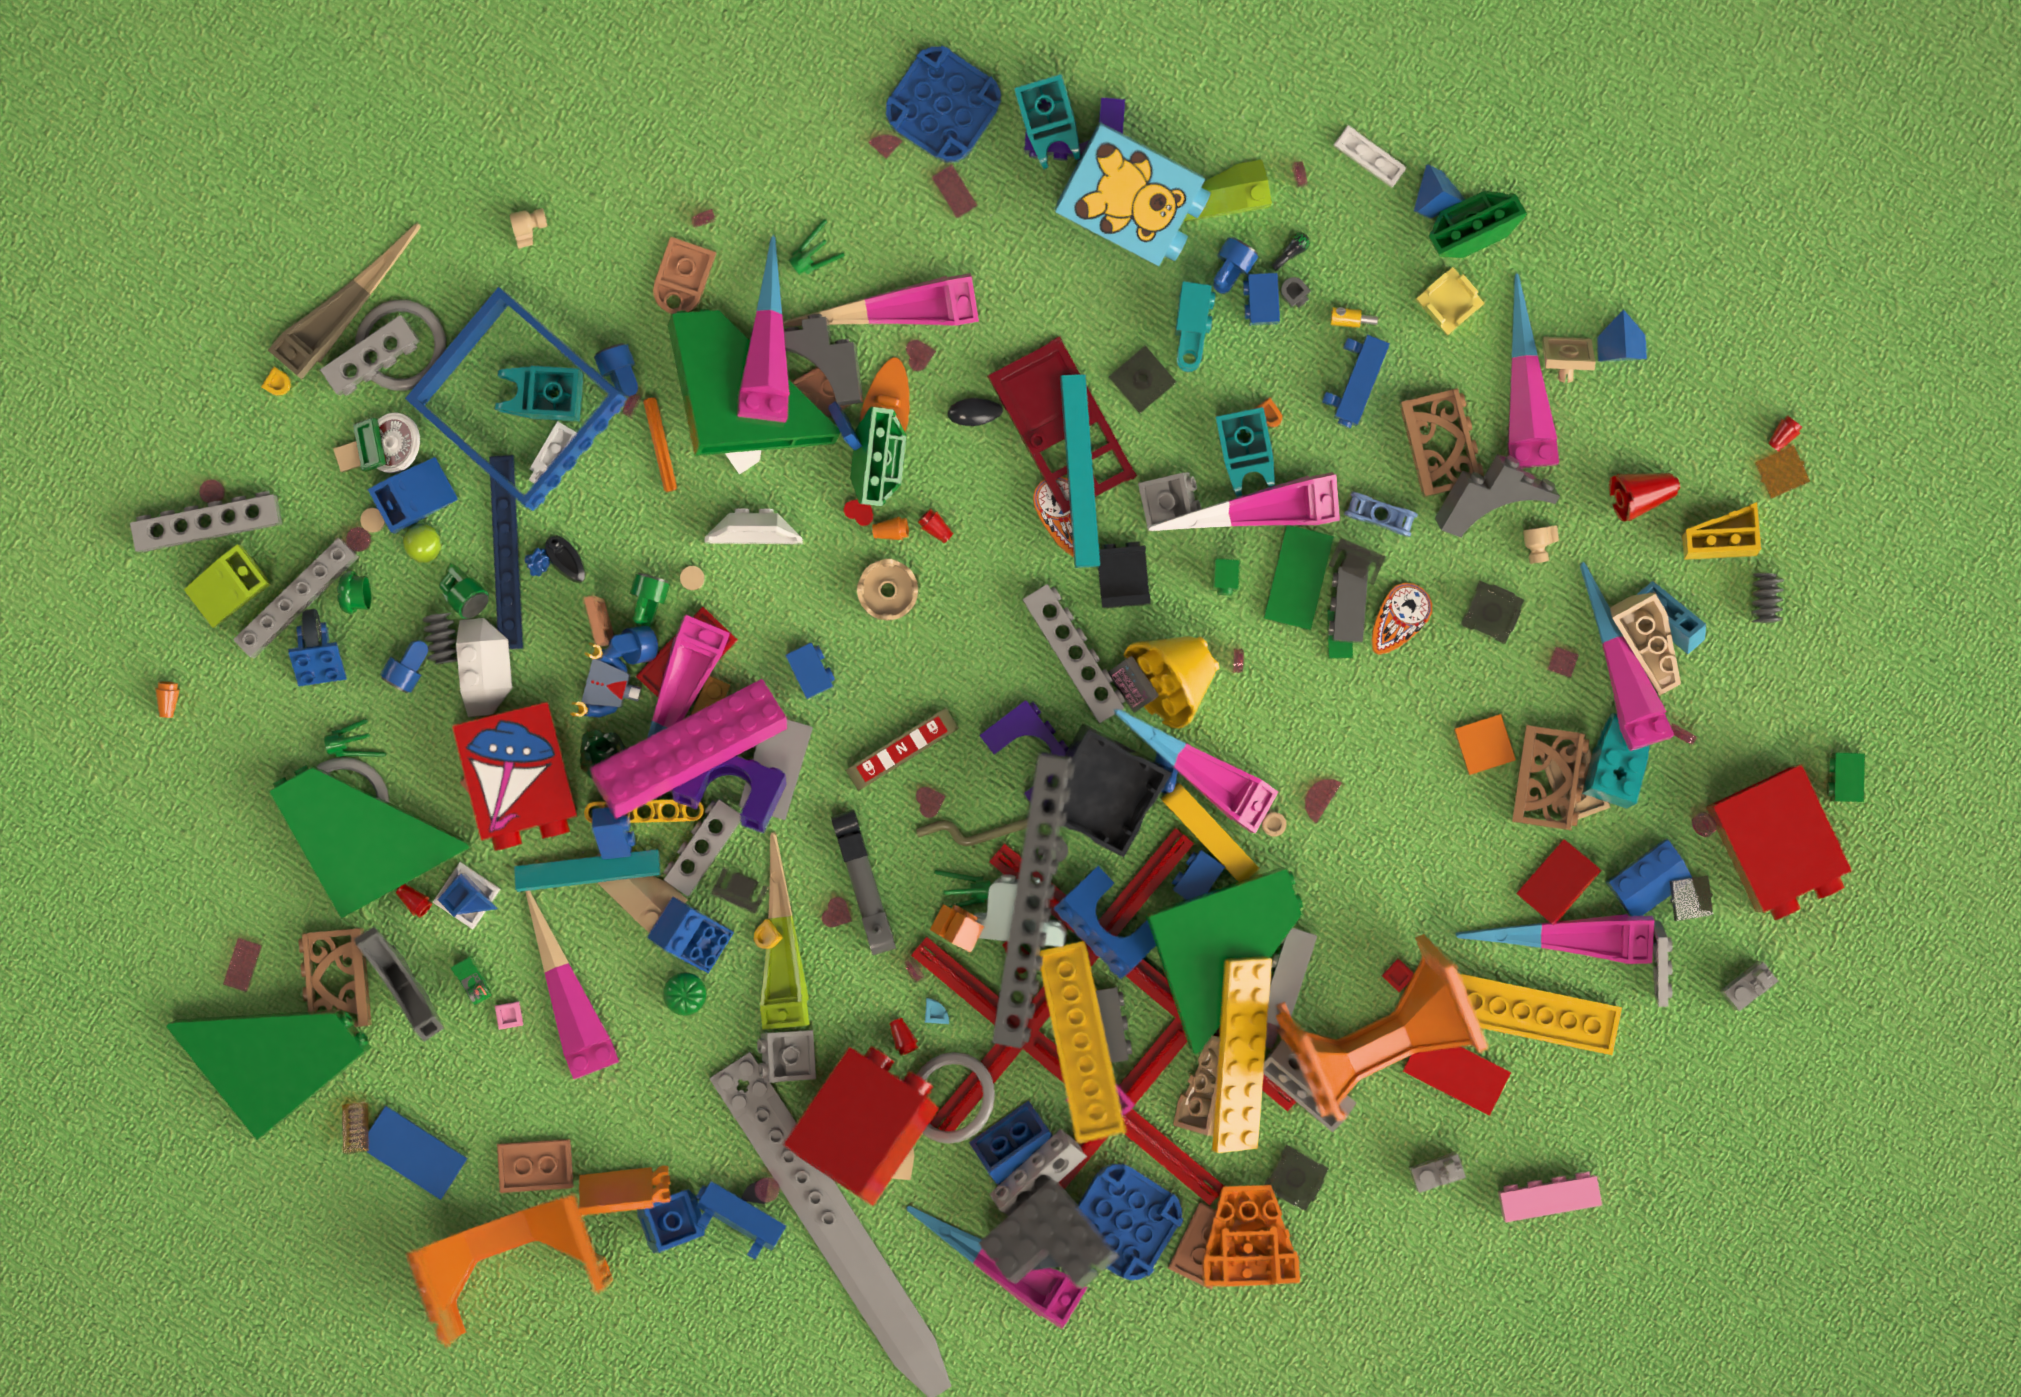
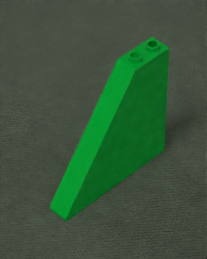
M719 310L678 311L671 315L667 325L695 456L831 445L836 443L840 436L838 427L789 379L788 419L786 422L738 416V394L750 340Z
M307 765L294 771L296 776L287 781L286 777H283L274 782V789L269 791L341 919L471 847L469 841L316 766L310 769Z
M1285 867L1265 872L1145 914L1190 1051L1194 1055L1201 1052L1221 1025L1226 960L1256 957L1270 958L1302 916L1300 908H1303V902L1300 895L1295 894L1293 885L1296 884L1292 871H1288Z
M342 1009L176 1019L166 1025V1028L256 1140L269 1133L372 1048L368 1037L362 1031H358L354 1025L353 1018L347 1012H343Z

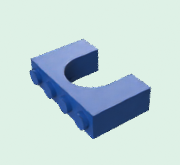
M1097 866L1054 909L1060 918L1073 928L1078 937L1083 939L1093 952L1108 965L1110 970L1122 979L1156 945L1147 920L1130 936L1123 938L1115 937L1101 927L1096 917V904L1100 897L1115 883Z

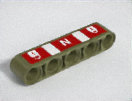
M945 708L845 771L859 791L952 734L959 727L948 709Z

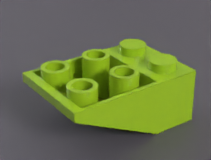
M237 544L218 558L191 582L184 591L211 627L215 628L272 584L245 548Z

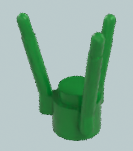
M826 219L814 229L801 246L792 253L793 257L788 260L799 275L803 272L808 275L812 271L845 256L844 253H840L810 265L814 262L810 256L824 246L827 241L823 239L808 252L804 249L827 223Z
M367 719L355 722L342 729L334 730L331 735L324 737L326 751L329 755L336 754V757L386 756L385 752L344 750L348 748L349 742L370 737L369 733L346 737L344 734L368 722Z
M934 871L936 875L975 882L970 883V888L943 891L944 895L971 894V898L974 899L956 903L955 905L962 908L977 903H985V899H988L991 884L990 880H984L983 876L975 877L948 871Z

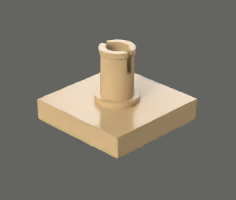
M1543 337L1542 348L1545 367L1559 369V381L1565 383V378L1568 377L1567 383L1572 382L1574 370H1595L1592 339Z

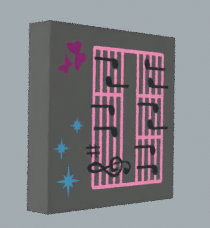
M1130 656L1108 672L1133 713L1158 697V693L1133 656Z

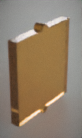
M1794 445L1755 462L1762 478L1760 482L1764 483L1771 499L1810 482L1803 466L1805 463L1800 460Z

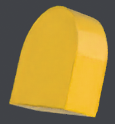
M273 367L261 387L273 395L282 396L290 390L291 380L287 374Z
M767 919L754 932L755 944L763 949L775 947L783 938L772 922Z

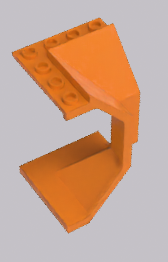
M1424 934L1415 938L1421 952V961L1395 1010L1390 1015L1340 1039H1332L1303 1031L1291 1017L1285 1002L1276 1005L1279 1014L1275 1016L1281 1028L1275 1031L1296 1054L1322 1117L1333 1114L1338 1121L1346 1118V1113L1339 1104L1359 1080L1414 1053L1467 1045L1474 1046L1479 1052L1488 1048L1454 964Z
M574 1194L512 1213L406 1254L430 1323L437 1322L438 1327L435 1328L439 1342H444L446 1347L452 1344L461 1334L466 1333L457 1306V1299L475 1265L480 1260L533 1241L545 1243L584 1262L595 1293L607 1288L613 1281L606 1257L594 1252Z

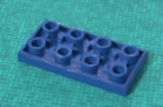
M387 1105L366 1135V1142L360 1144H366V1148L361 1149L440 1200L468 1159Z

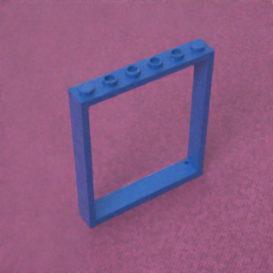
M499 287L405 398L521 504L532 511L545 501V496L551 489L559 485L561 477L566 471L575 466L577 458L582 452L587 451L591 447L593 439L598 433L603 432L607 428L608 421L614 414L621 411V407L624 406V402L627 400L613 385L512 296ZM508 305L609 394L525 495L425 406Z

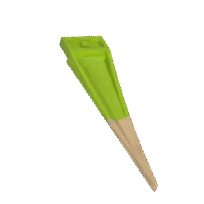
M772 832L770 834L768 920L772 922L783 938L775 947L766 949L760 1000L763 1030L810 1025L807 1007L809 997L777 836L775 832Z

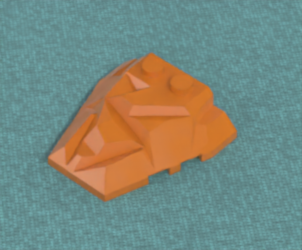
M1271 1185L1222 1187L1202 1261L1204 1286L1233 1287L1300 1283L1299 1257L1290 1242V1233L1282 1221V1212Z

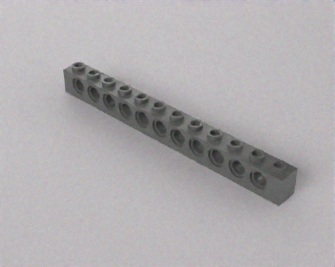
M1044 752L1038 756L992 1043L1022 1048L1025 1042L1030 1040L1031 1028H1028L1029 1018L1032 1019L1034 1016L1035 1004H1032L1033 994H1037L1039 980L1035 979L1037 970H1041L1043 956L1039 955L1040 948L1044 947L1046 943L1047 933L1043 932L1044 924L1048 923L1051 909L1047 908L1048 899H1052L1055 885L1051 884L1052 875H1056L1058 869V861L1055 860L1056 851H1060L1062 845V837L1059 836L1060 827H1064L1066 813L1063 812L1064 803H1068L1070 788H1067L1068 778L1072 779L1074 764H1071L1072 757ZM1053 774L1059 778L1058 787H1053L1049 784V775ZM1045 799H1052L1055 802L1054 811H1049L1045 808ZM1041 823H1048L1051 826L1052 831L1050 835H1045L1041 832ZM1037 847H1043L1047 850L1048 855L1046 859L1038 857L1036 853ZM1034 871H1039L1043 874L1044 880L1042 883L1034 881L1032 876ZM1030 895H1036L1039 898L1040 904L1038 907H1034L1029 903ZM1026 919H1032L1035 922V930L1031 931L1026 928ZM1022 943H1028L1032 947L1031 954L1022 952ZM1018 967L1027 969V978H1021L1017 974ZM1014 991L1023 993V1002H1018L1014 999ZM1014 1014L1020 1018L1019 1026L1011 1024L1009 1020L1010 1015Z

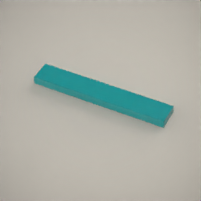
M659 851L632 852L629 857L602 860L601 856L514 866L515 890L522 892L660 875Z

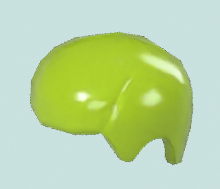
M415 524L405 532L403 545L411 559L419 563H426L438 556L441 550V542L434 528L427 524Z

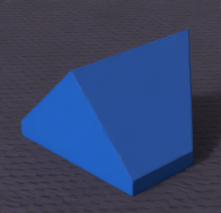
M1426 165L1414 212L1426 218H1433L1439 216L1441 211L1464 201L1465 198L1444 172L1431 165Z
M1624 309L1597 337L1598 362L1647 359L1646 335Z
M466 874L459 875L437 899L453 917L459 914L498 909Z

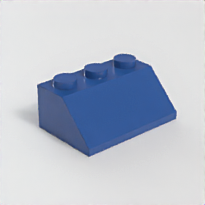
M1663 840L1605 883L1629 916H1643L1693 880L1683 859L1670 841Z
M1027 1101L969 1143L989 1175L999 1186L1053 1135L1032 1104Z

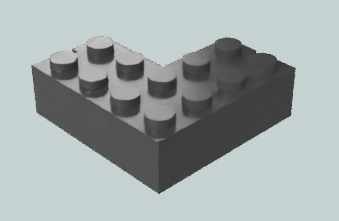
M1050 1179L978 1243L990 1259L996 1262L995 1265L1006 1279L1015 1284L1050 1254L1074 1285L1083 1289L1099 1275L1096 1270L1090 1268L1092 1265L1103 1271L1119 1257L1061 1184L1053 1179Z

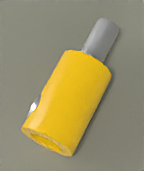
M1332 307L1331 325L1360 328L1361 323L1377 325L1378 316L1362 315V310Z

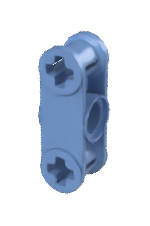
M1351 492L1352 499L1348 511L1344 512L1345 516L1380 526L1402 536L1411 537L1410 529L1414 518L1418 516L1417 513L1374 500L1357 492ZM1358 502H1360V506L1358 508V511L1356 512L1355 510ZM1378 508L1385 509L1388 514L1387 519L1383 521L1377 520L1374 516V511ZM1404 517H1406L1404 527H1402Z

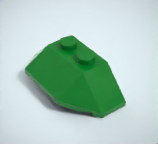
M1482 191L1441 211L1429 234V239L1439 257L1465 258L1508 237L1527 216V212L1516 194Z
M870 407L855 430L862 447L853 450L850 480L859 504L883 506L886 500L901 485L907 435L897 419L894 409Z

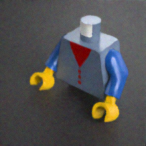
M589 643V645L594 646L595 650L592 654L585 652V655L593 660L582 701L571 703L572 705H577L579 710L577 713H570L571 716L580 717L584 715L600 718L615 713L618 707L622 708L625 698L639 701L642 687L629 684L631 675L627 673V666L619 657L606 658L604 656L605 649H601L600 646L594 643Z

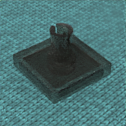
M1146 346L1108 377L1139 414L1177 383Z

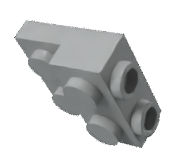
M1189 472L1138 483L1147 527L1202 509L1199 500H1195L1193 491L1197 489L1196 480L1193 476L1190 477Z
M813 1030L761 1033V1039L757 1040V1050L759 1053H762V1063H759L758 1073L764 1082L816 1079Z

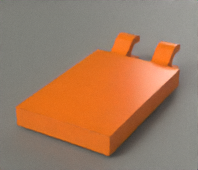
M660 1166L654 1172L652 1167L579 1175V1210L581 1215L653 1208V1202L666 1203L671 1201L668 1166Z

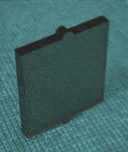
M1708 875L1670 881L1672 897L1670 903L1673 905L1674 921L1713 915L1711 901L1713 894L1710 893Z

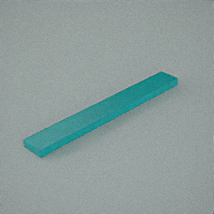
M1061 375L1060 384L1074 567H1099L1100 557L1086 376Z

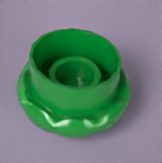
M354 571L344 573L340 577L337 586V600L341 610L347 614H353L357 610H369L372 597L368 577L358 576Z
M688 972L673 975L668 979L663 989V999L670 1011L681 1016H689L698 1012L705 1004L707 997L703 981L698 976Z

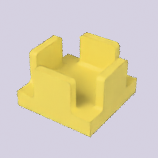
M1453 267L1416 298V301L1447 336L1485 304L1477 295L1478 291L1464 274L1460 275Z

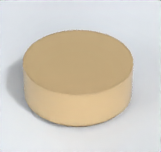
M369 508L362 513L360 522L366 531L372 533L379 532L385 526V521L378 509Z
M688 566L681 572L680 581L686 589L694 591L703 586L705 576L700 568Z
M1268 813L1262 821V829L1269 836H1279L1286 829V820L1280 813Z

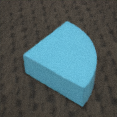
M927 998L925 1023L949 1024V1016L944 1006L934 999Z

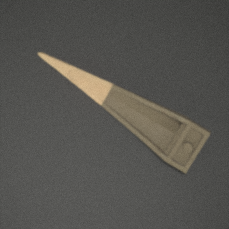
M417 223L411 227L396 243L355 279L318 308L285 330L268 351L294 374L303 379L317 361L319 363L322 361L421 226Z

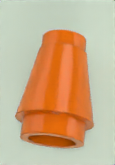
M899 516L873 524L872 532L874 539L903 540V538L909 537L907 518Z
M158 682V687L155 690L159 717L172 718L174 717L180 691L178 683Z

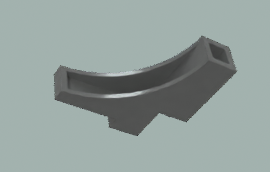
M822 314L809 315L808 319L802 320V330L799 327L785 329V351L806 358L825 374L833 388L836 403L839 406L863 403L857 347L854 342H850L849 339H841L835 341V344L832 345L829 320L827 317H822Z
M1497 454L1484 477L1476 472L1471 474L1462 471L1437 513L1435 520L1442 531L1462 538L1469 527L1478 519L1500 506L1526 500H1539L1556 504L1560 495L1555 489V484L1550 480L1544 478L1542 480L1537 479L1529 472L1523 471L1519 465L1520 462L1516 458Z
M375 926L356 937L354 941L357 947L383 979L417 1035L423 1041H426L443 1030L444 1026L425 989L415 979L405 958L394 945L391 946Z

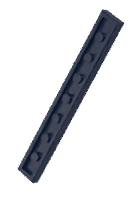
M514 455L489 456V463L516 487ZM490 476L497 630L508 639L509 650L524 649L516 498Z

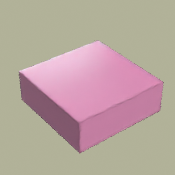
M520 1001L495 1005L499 1030L524 1025Z

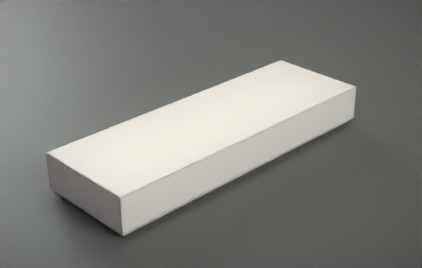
M1349 125L1334 144V147L1391 188H1393L1407 168Z

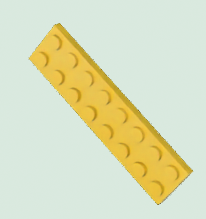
M1082 941L1063 947L1042 950L1039 955L1043 956L1041 973L1076 1140L1080 1143L1125 1133L1126 1130L1086 943Z
M1268 957L1226 960L1212 1143V1151L1216 1153L1258 1149L1272 961Z
M1458 973L1480 1028L1608 1055L1613 1054L1622 1007Z

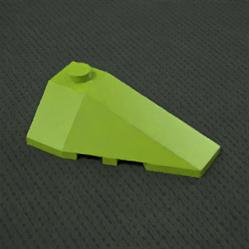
M1263 160L1239 163L1203 182L1201 188L1211 192L1210 197L1198 218L1187 213L1183 222L1270 208L1272 201Z

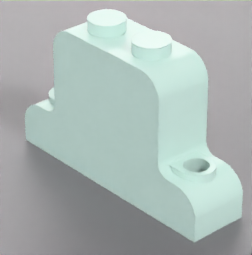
M1001 875V878L995 880L990 886L987 913L974 914L978 917L976 922L985 926L979 938L1009 941L1019 880L1016 879V876ZM1033 877L1034 881L1042 883L1039 878ZM1036 895L1029 896V903L1034 907H1038L1040 904L1039 898ZM1032 919L1025 920V926L1028 930L1033 931L1036 929V924ZM1049 919V922L1044 924L1043 932L1047 933L1045 945L1063 947L1066 943L1067 929L1061 921Z

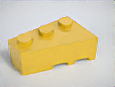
M1757 502L1743 509L1730 512L1725 516L1717 519L1714 518L1686 529L1682 536L1684 560L1757 556L1761 550Z

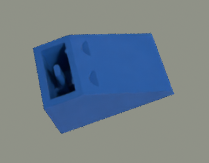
M436 457L396 474L368 489L387 527L393 534L458 500Z
M673 896L647 938L665 951L709 973L734 932Z

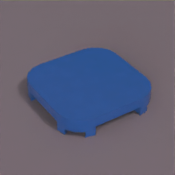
M944 46L930 47L925 50L923 49L917 55V58L893 94L889 96L886 103V117L890 126L898 134L936 159L945 163H955L963 160L972 151L998 112L1001 104V92L997 82L991 76H987L951 52L949 48Z
M1120 1163L1109 1164L1101 1168L1078 1203L1079 1208L1119 1255L1106 1269L1130 1281L1149 1276L1155 1270L1153 1268L1177 1227H1181L1184 1219L1182 1218V1207L1179 1199L1174 1194L1160 1187L1132 1167Z

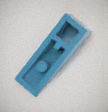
M1652 581L1637 595L1655 592L1667 612L1673 643L1689 654L1705 640L1706 623Z

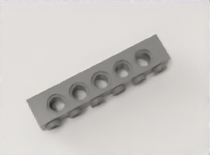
M270 491L256 493V498L246 500V496L232 498V503L222 504V501L207 503L208 507L199 509L198 505L185 507L184 512L175 514L174 510L161 512L160 517L151 518V515L136 517V522L130 523L135 551L142 553L283 525L278 498L274 494L270 495ZM257 505L259 508L258 516L250 518L248 515L249 508ZM229 510L235 512V519L231 523H227L224 519L225 513ZM204 515H210L212 520L210 526L203 528L200 522L201 518ZM185 519L188 527L184 532L180 533L177 530V523ZM161 524L164 532L160 537H155L153 529L156 525Z
M337 538L233 640L249 657L256 658L359 556L342 539Z
M1046 584L1025 597L1022 601L1100 724L1115 714L1114 709H1124L1122 704L1126 701L1119 690L1114 691L1109 683L1113 680L1107 670L1101 671L1097 665L1100 659L1094 649H1087L1084 644L1087 638L1080 627L1078 629L1074 628L1071 623L1074 617L1067 607L1064 609L1061 607L1058 600L1062 598L1054 586L1050 588ZM1047 605H1053L1057 610L1056 616L1046 618L1043 615V608ZM1061 625L1068 627L1070 631L1069 636L1065 639L1058 638L1055 633L1056 628ZM1072 646L1081 648L1082 657L1080 659L1074 660L1069 657L1068 650ZM1084 667H1092L1094 669L1095 677L1092 680H1085L1081 676V670ZM1103 687L1107 690L1108 697L1106 700L1098 701L1094 697L1096 688Z

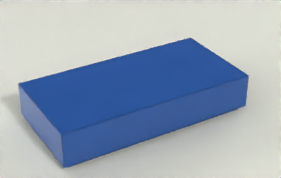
M836 402L830 404L828 409L843 439L853 450L862 447L846 413Z

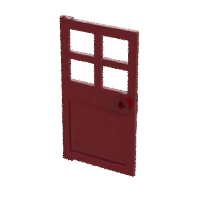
M1056 337L1047 345L989 374L987 377L1062 513L1065 514L1070 511V502L1064 497L1056 479L1067 474V465L1051 473L1040 452L1065 440L1060 376L1081 374L1061 337ZM1086 385L1089 426L1097 423L1108 443L1091 452L1092 460L1112 450L1123 470L1100 484L1093 474L1095 497L1123 482L1126 483L1129 480L1135 479L1137 474L1134 472Z

